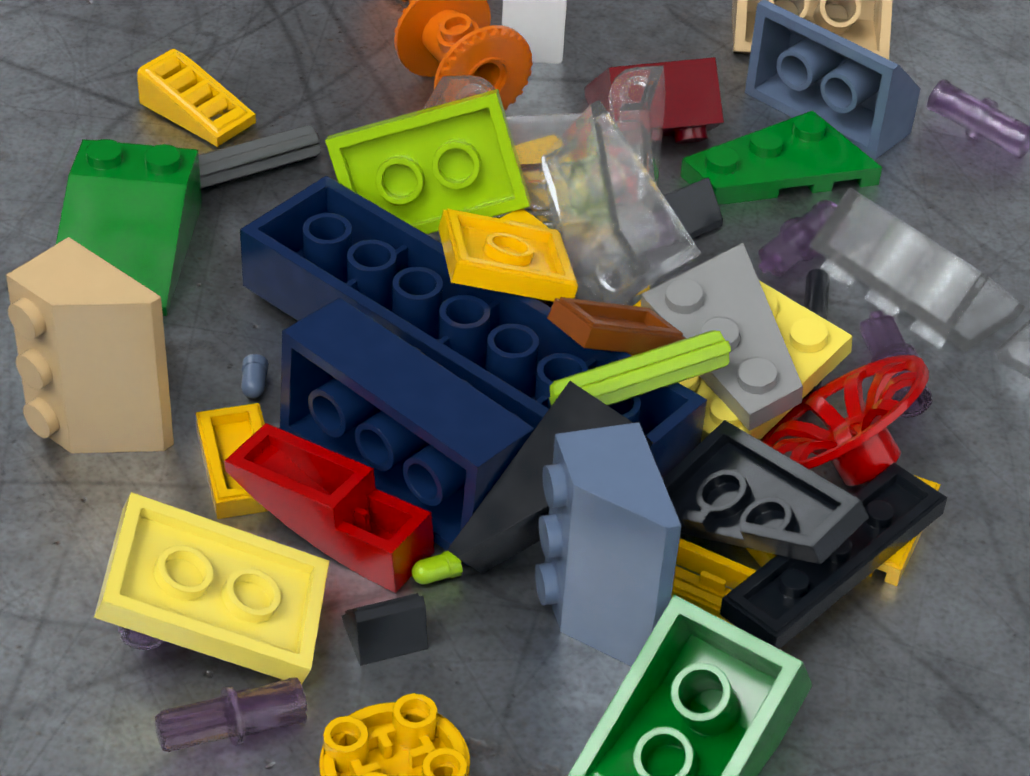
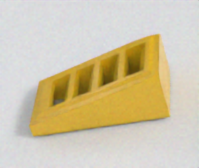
M174 48L144 64L137 71L140 104L216 147L256 123V114L193 60ZM217 114L222 115L214 121L210 119Z

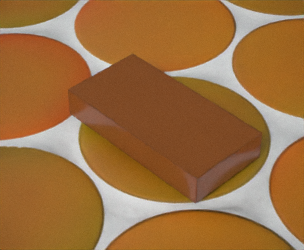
M560 297V299L555 298L547 317L548 320L583 348L639 354L686 339L681 331L646 307Z

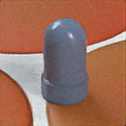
M250 354L243 359L241 388L243 394L248 398L260 397L265 389L269 363L262 355Z

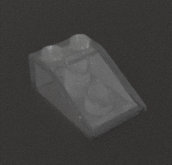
M600 100L590 104L541 157L553 229L558 230L561 234L578 283L574 299L633 306L641 300L642 293L672 279L702 254Z

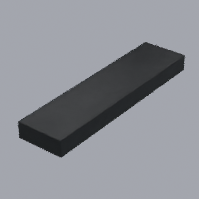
M896 463L891 464L853 494V496L861 500L869 518L821 565L776 555L722 598L720 615L736 627L780 649L940 517L944 512L947 497Z

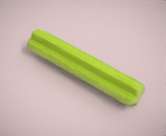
M711 330L556 380L550 385V405H553L569 381L609 406L724 368L730 362L729 352H731L729 341L724 339L720 331Z

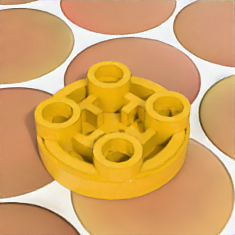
M412 693L400 697L396 702L367 706L348 716H341L331 720L325 727L319 772L320 776H470V755L463 736L447 718L437 713V706L434 701L425 695Z

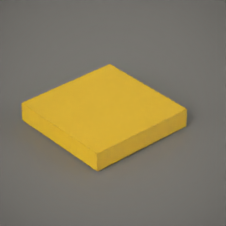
M453 209L443 210L438 229L451 283L554 302L555 298L560 299V297L575 298L578 283L558 230Z

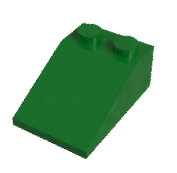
M83 139L68 176L56 244L70 237L161 296L163 316H167L202 207L198 149L176 148L167 144L153 146L119 143L110 139Z
M674 594L567 776H757L778 748L813 686L803 661Z

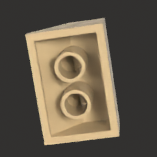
M732 0L733 53L750 54L757 3L762 0ZM767 0L889 60L893 0Z
M70 237L7 273L6 279L10 299L8 315L14 327L17 345L16 367L22 379L25 398L23 414L30 428L42 438L49 437L71 454L165 451L173 446L174 438L161 296Z

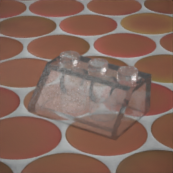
M852 188L848 189L809 245V247L826 258L820 269L848 288L851 287L856 279L871 288L865 299L891 317L895 318L900 309L914 317L916 321L910 329L938 349H941L946 340L966 352L1018 318L1025 308L989 276Z

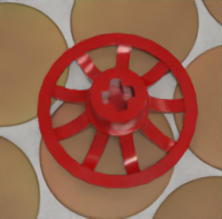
M915 355L887 357L861 366L832 380L802 400V403L787 413L760 441L782 454L793 451L790 459L807 469L831 461L847 486L866 483L899 459L901 450L887 429V426L903 414L923 392L929 380V370L922 358ZM908 371L907 373H902V374H900V375H898V376L892 378V377H893L895 374H897L898 372ZM874 376V379L868 390L865 405L862 393V382L865 378ZM911 386L909 392L901 401L891 399L896 391ZM843 388L848 415L846 418H843L825 400ZM810 410L821 419L829 430L812 423L796 420ZM785 436L797 437V438L783 439V440L779 441L778 443H776L780 438L785 437ZM811 453L817 455V456L808 458V456H809Z

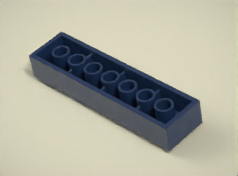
M324 176L240 229L244 287L297 321L340 297L364 314L372 317L377 323L413 347L421 350L426 356L460 379L467 381L475 389L509 412L519 416L534 429L551 407L549 401L550 385L554 381L632 356L627 352L583 348L547 319L551 307L535 298L451 283L442 243L328 176ZM680 383L609 405L610 408L631 422L640 423L643 433L653 442L650 450L662 478L701 443L707 399Z

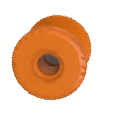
M411 0L408 7L403 9V14L398 18V24L394 31L396 54L400 62L412 73L424 77L435 76L434 95L438 105L498 89L504 111H506L510 104L516 102L517 96L523 93L522 89L528 84V77L532 73L531 66L533 61L530 47L524 37L516 30L501 25L490 26L491 13L487 0Z

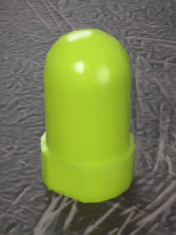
M447 550L443 551L442 554L417 561L412 566L411 573L417 583L424 585L447 578L452 579L462 576L463 569L461 560Z

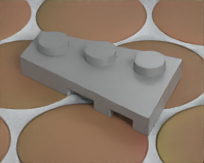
M743 243L641 294V307L653 310L681 331L685 338L716 330L721 332L726 341H729L731 347L729 364L724 368L700 375V377L749 431L802 403L803 385Z

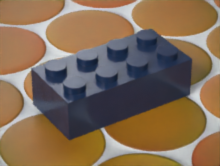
M340 297L282 330L280 429L374 468L376 489L432 513L434 542L447 551L532 434L534 428L524 422L519 416L509 412L475 389L467 381L460 379L426 356L421 350L413 347L377 323L372 317L364 314Z

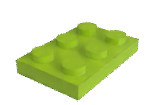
M498 89L329 135L325 140L338 183L425 234L439 231L438 228L443 210L453 209L493 217L530 207V196Z

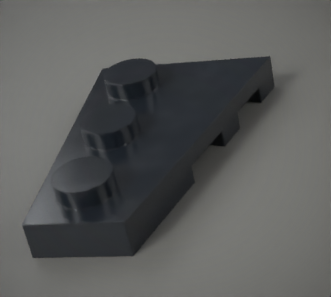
M726 420L662 478L681 524L680 533L820 565L869 518L860 499Z

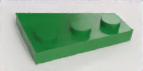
M812 110L682 158L680 176L690 185L709 177L718 205L777 198L780 189L808 186L812 193L832 191L834 182L857 179L860 187L879 185L882 167Z

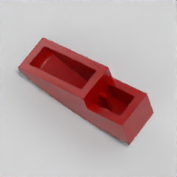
M267 423L224 461L226 472L288 528L345 567L394 593L412 576V566L417 561L428 558L435 552L432 513L376 489L374 468Z

